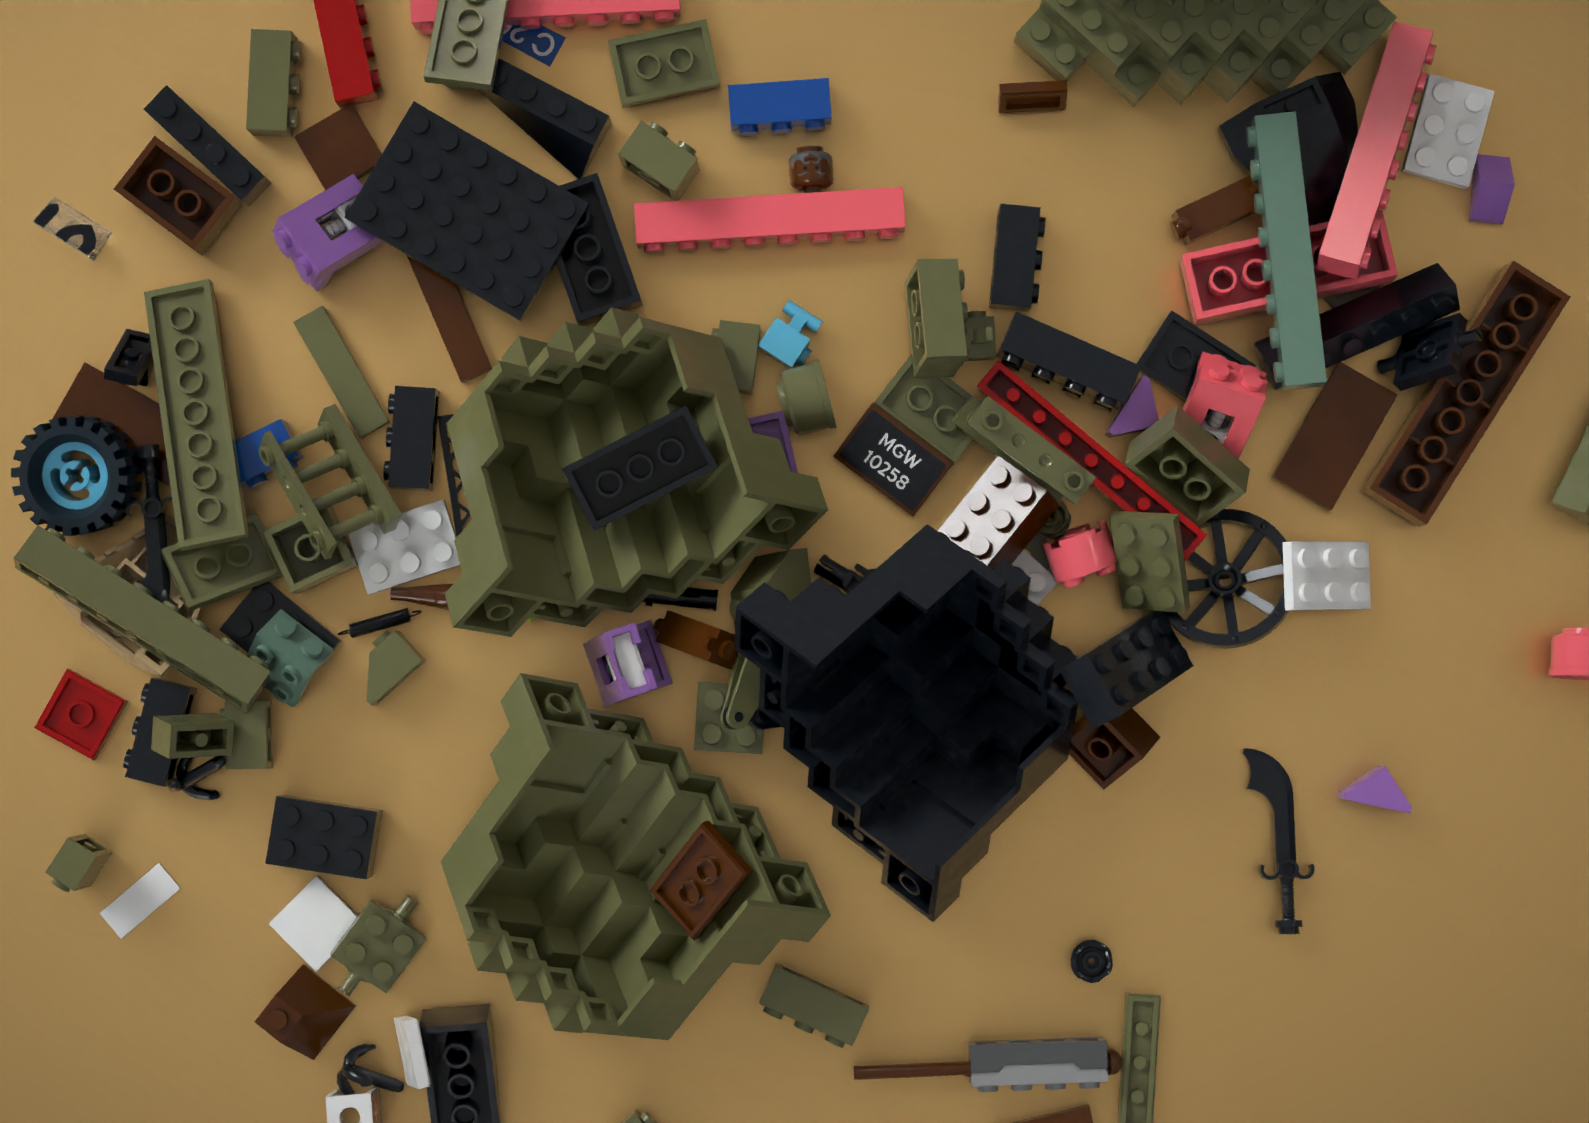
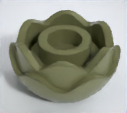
M1056 500L1059 506L1050 516L1053 520L1045 522L1037 532L1038 536L1046 539L1058 538L1069 528L1071 515L1067 506L1061 500Z

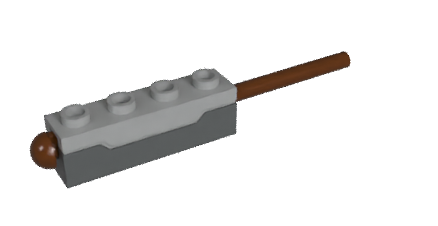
M1104 1037L968 1041L969 1061L854 1066V1080L964 1075L969 1077L971 1087H977L979 1092L998 1091V1086L1011 1085V1090L1028 1091L1032 1090V1085L1045 1084V1089L1060 1090L1066 1088V1083H1079V1088L1091 1089L1099 1088L1100 1082H1108V1075L1118 1073L1122 1068L1123 1061L1121 1055L1114 1049H1108L1107 1055V1043Z

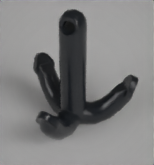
M216 756L189 772V766L193 758H181L177 765L176 778L171 779V782L168 784L169 790L171 792L182 790L186 795L200 800L218 799L220 797L218 791L202 789L194 784L222 769L227 762L224 756Z
M361 1044L350 1049L344 1056L343 1067L337 1073V1085L344 1095L355 1094L348 1079L360 1084L362 1087L374 1085L399 1093L403 1091L404 1083L398 1079L355 1065L357 1058L376 1048L375 1044Z

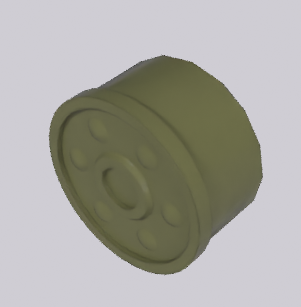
M819 359L813 360L812 363L782 370L780 374L781 382L776 383L787 426L794 427L795 433L799 436L827 428H837Z

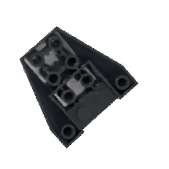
M1341 72L1310 78L1251 105L1218 127L1232 157L1251 176L1250 161L1255 160L1254 147H1248L1246 128L1251 126L1254 116L1296 111L1309 226L1330 221L1358 134L1355 101Z

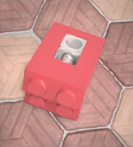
M1203 351L1198 361L1194 383L1182 409L1239 459L1265 402L1268 381H1266L1267 373L1259 371L1253 366L1242 365L1227 360L1221 355H1212ZM1211 409L1210 414L1206 415L1208 410ZM1226 415H1229V416H1230L1228 422H1227V421H1224V420L1227 419V416H1226Z

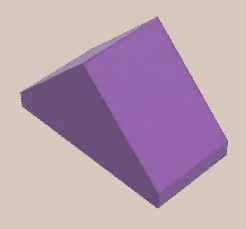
M1477 155L1473 170L1469 221L1492 224L1504 223L1515 186L1510 157Z
M1143 375L1138 380L1126 403L1121 407L1104 435L1113 438L1144 431L1159 420L1150 378Z
M1377 766L1338 793V798L1411 814L1412 806L1385 766Z

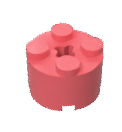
M1105 520L1097 521L1098 528L1091 529L1089 523L1068 529L1062 536L1054 538L1055 542L1052 544L1047 540L1042 542L1055 582H1062L1065 588L1072 587L1084 582L1083 576L1094 572L1097 573V576H1102L1117 569L1115 566L1117 559L1114 552V544Z

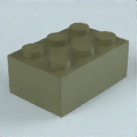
M958 258L918 259L905 281L914 378L954 377L960 366L963 365L967 355L971 353V338L969 334L965 335L964 323L968 319V307L966 302H962L961 290L964 289L965 277L963 270H959Z
M1178 405L1130 441L1125 461L1127 468L1198 527L1246 493L1250 471L1243 462Z

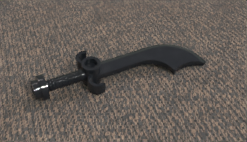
M158 444L139 446V452L136 453V461H144L146 500L144 502L139 500L129 502L126 506V515L132 517L133 507L141 505V511L144 514L148 562L147 574L141 584L152 592L153 598L163 603L168 601L170 595V572L162 556V549L167 547L166 505L172 502V497H166L160 501L156 461L164 459L163 451L159 450Z
M1244 749L1242 754L1247 759L1250 769V779L1246 789L1257 791L1266 797L1271 804L1274 818V875H1266L1264 872L1265 866L1259 865L1258 872L1265 880H1273L1277 877L1280 879L1282 894L1281 910L1283 915L1281 921H1275V928H1279V934H1300L1299 927H1303L1302 920H1295L1294 878H1310L1314 874L1315 867L1314 864L1308 865L1309 872L1305 876L1299 873V866L1296 862L1292 784L1283 766L1273 757L1262 751Z

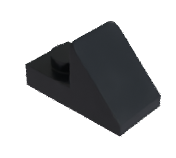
M126 329L104 368V379L132 386H147L154 363L150 334Z

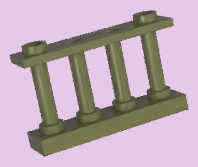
M970 395L951 421L953 425L996 457L999 455L1048 490L1056 500H1061L1064 496L1074 505H1077L1096 478L989 396H986L983 402H981L975 396Z
M336 404L323 409L317 428L278 443L271 431L264 433L259 446L260 458L265 466H270L308 530L311 545L316 551L320 550L325 560L332 557L338 544L336 539L372 523L379 525L383 534L396 529L402 514ZM321 440L329 442L334 450L333 456L297 471H294L285 456ZM339 467L346 470L351 483L312 500L302 485L306 481ZM356 495L362 497L368 507V511L332 527H327L319 511Z

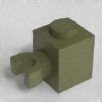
M986 311L968 312V319L964 323L965 335L969 334L971 338V353L967 355L964 362L994 360L996 357L994 316H986Z

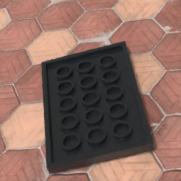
M413 101L344 218L521 322L590 207V204Z

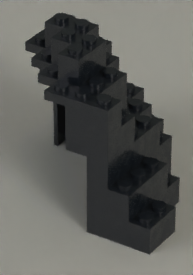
M927 524L846 596L842 594L839 588L829 585L820 577L792 601L788 600L783 592L774 590L764 582L736 606L734 649L760 668L759 710L784 728L783 749L809 767L807 787L833 806L832 826L883 864L881 879L883 885L934 922L959 897L962 878L988 853L991 834L1068 759L1078 702L1069 690L1063 688L1067 683L1058 670L1077 656L1066 646L1060 645L1051 639L1054 617L1045 608L1037 606L1027 599L1031 577L1026 575L1021 568L1013 566L1005 559L994 569H991L978 560L972 552L964 550L952 542L946 534L938 532Z

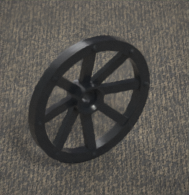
M1223 509L1199 526L1202 529L1212 525L1218 564L1215 566L1211 565L1196 552H1193L1187 559L1208 576V579L1187 580L1188 592L1211 590V592L1186 620L1177 612H1162L1169 620L1171 626L1187 639L1207 647L1229 649L1246 646L1264 638L1276 629L1288 614L1289 610H1285L1284 587L1276 607L1243 587L1244 584L1283 576V564L1245 573L1240 572L1264 537L1275 547L1283 563L1282 542L1287 541L1273 525L1261 517L1242 510ZM1222 524H1237L1255 530L1233 563H1229L1227 560ZM1232 579L1229 586L1220 585L1219 580ZM1233 597L1241 598L1267 614L1268 617L1256 626L1239 632ZM1220 598L1223 599L1228 634H1215L1196 628L1195 626Z

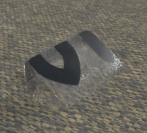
M56 197L48 203L33 221L34 224L92 260L96 259L112 234L106 228Z

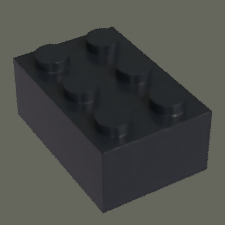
M289 795L276 796L265 864L360 879L371 878L383 810Z

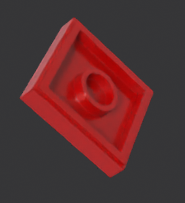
M66 669L34 728L86 757L96 760L128 700L79 673Z

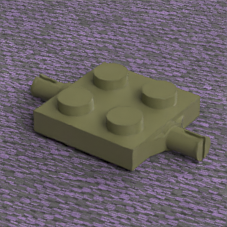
M406 895V898L396 911L384 908L373 899L368 901L330 953L331 957L345 965L350 972L341 986L338 987L342 993L345 992V995L350 996L361 980L373 984L384 993L388 992L426 940V936L412 927L407 920L415 906L418 905L414 898L412 899L411 896Z

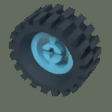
M95 416L61 417L49 420L50 423L38 425L33 428L36 432L35 434L26 435L21 443L26 448L16 450L13 457L14 460L21 462L20 467L11 468V478L19 477L20 486H14L12 489L14 496L23 495L25 498L24 502L18 504L23 512H34V515L30 518L36 525L47 524L45 530L52 528L58 532H63V536H75L105 530L112 527V523L121 521L127 516L124 512L129 502L137 500L132 495L134 492L141 491L143 483L135 481V474H141L143 470L142 464L134 465L132 457L136 456L137 448L127 447L125 443L130 440V437L125 432L116 433L114 430L117 425L110 421L100 422L101 418ZM77 450L85 452L95 460L97 465H88L89 459L72 460L71 454ZM83 468L80 475L84 478V480L77 481L80 475L78 472H76V470ZM73 484L70 488L71 491L87 489L89 497L86 499L74 497L64 486Z

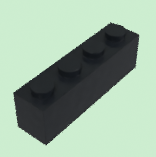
M167 85L144 108L156 122L248 207L270 186L271 182Z

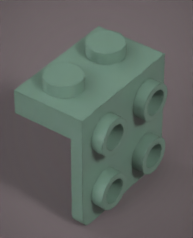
M280 609L256 634L247 657L250 658L251 655L256 656L268 665L267 669L271 671L270 681L265 688L271 691L279 701L295 707L299 703L311 677L329 660L334 649Z

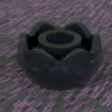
M1083 941L1074 948L1070 960L1073 973L1079 979L1086 982L1097 983L1109 975L1112 970L1111 951L1105 944L1099 941ZM1090 958H1094L1093 964L1088 963Z

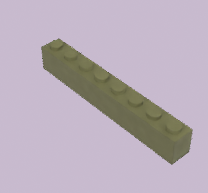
M39 525L35 528L14 556L16 569L245 713L249 711L270 681L271 671L267 669L268 665L263 660L253 655L249 658L238 651L239 647L233 641L222 637L220 640L210 634L209 627L197 619H193L191 622L180 615L182 613L181 610L168 601L161 603L153 598L152 592L144 585L137 582L134 585L123 579L124 575L115 567L109 564L104 567L94 561V555L85 548L78 546L75 549L65 542L66 538L52 528L45 530Z

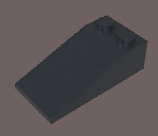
M490 1004L423 1009L419 1026L431 1082L430 1087H426L431 1123H501Z

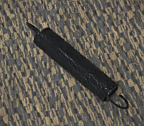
M408 608L396 610L395 612L349 624L350 630L341 631L338 635L349 633L352 638L392 626L402 625L410 622V617L416 616L422 611H413L412 613L416 614L410 615Z

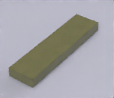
M320 306L294 321V325L359 438L362 439L390 423L324 306Z
M1126 992L1122 1043L1123 1064L1120 1075L1117 1123H1153L1160 995Z

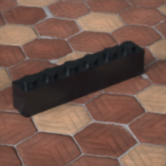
M1435 263L1319 314L1325 368L1460 310L1456 284L1439 263ZM1266 337L1254 343L1259 368L1262 372L1267 373V379L1274 389L1278 390L1281 388V382H1275L1273 363L1278 362L1277 348L1272 349L1270 337Z

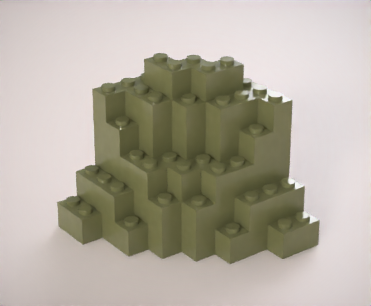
M1042 0L1039 9L1018 30L1013 42L1056 81H1068L1086 63L1133 107L1156 83L1181 105L1203 81L1228 103L1250 79L1269 96L1286 90L1319 53L1345 75L1397 17L1379 0Z
M612 307L593 329L564 322L547 343L519 336L501 357L502 361L497 362L446 423L472 520L454 540L462 575L445 593L454 628L512 637L528 618L586 627L603 608L632 613L649 594L678 598L696 579L724 584L761 545L789 550L828 511L818 478L791 472L780 439L752 432L722 339L719 337L639 317V314ZM687 405L718 468L594 531L562 468Z
M523 673L519 674L501 700L510 727L490 754L499 781L441 860L467 941H470L468 945L477 971L505 973L515 1001L544 1003L554 1031L669 1040L732 962L761 965L781 939L809 942L829 919L831 914L808 863L780 859L758 807L731 803L720 777L692 773L682 748L654 743L644 718L587 708L578 683ZM709 820L751 867L753 872L704 934L693 941L650 892V889L700 824Z

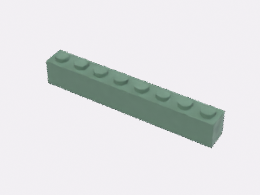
M1296 111L1254 116L1251 126L1246 128L1248 147H1254L1255 160L1250 161L1252 181L1258 180L1259 193L1254 194V207L1256 214L1262 215L1263 227H1258V241L1260 248L1265 247L1267 260L1262 261L1263 280L1269 281L1270 294L1266 295L1265 300L1267 314L1273 315L1274 328L1269 329L1270 345L1272 349L1277 348L1278 362L1273 363L1274 379L1276 383L1281 382L1282 391L1322 387L1327 382Z

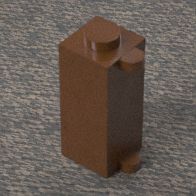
M1249 176L1175 210L1172 214L1173 221L1170 222L1175 237L1178 240L1183 239L1185 245H1188L1256 213L1254 194L1259 193L1258 189L1252 184Z
M667 610L664 619L659 618L655 621L654 629L659 632L656 642L732 670L738 654L734 649L735 634Z

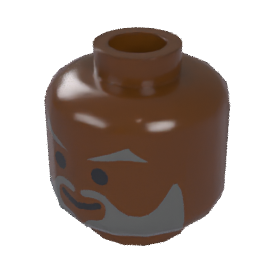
M821 146L797 148V153L789 158L791 186L794 189L802 190V193L822 192V189L830 187L833 184L832 156L824 152Z

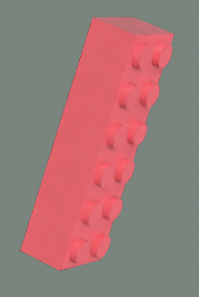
M1379 210L1377 215L1378 219H1382L1377 239L1370 238L1367 248L1373 249L1368 268L1360 269L1357 280L1317 270L1319 252L1329 221L1309 226L1317 299L1392 283L1397 277L1398 272L1383 210ZM1258 237L1182 254L1179 263L1195 326L1267 311L1265 297L1267 294H1270L1269 281H1264L1262 276V261L1267 260L1265 247L1260 248Z

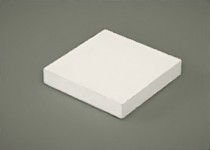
M318 875L269 925L317 972L331 958V951L358 915Z
M406 1015L395 1017L394 1023L406 1084L416 1089L430 1087L431 1082L419 1021Z

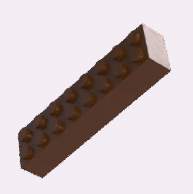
M1514 260L1503 266L1466 326V331L1478 327L1483 334V340L1463 348L1458 373L1430 381L1361 491L1417 527L1427 525L1571 296Z

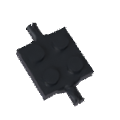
M1457 313L1403 334L1401 344L1394 356L1379 360L1377 368L1381 374L1396 370L1393 384L1400 391L1458 373L1463 348L1467 345L1481 342L1483 334L1478 327L1466 331L1467 320L1461 313Z

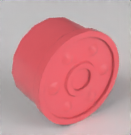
M1589 628L1563 629L1562 634L1554 635L1551 638L1549 677L1589 680Z

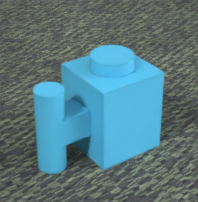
M788 300L782 310L793 318L789 325L776 317L758 345L760 351L788 369L795 367L796 364L798 366L804 365L812 352L808 348L810 339L800 333L804 326L816 333L823 321Z

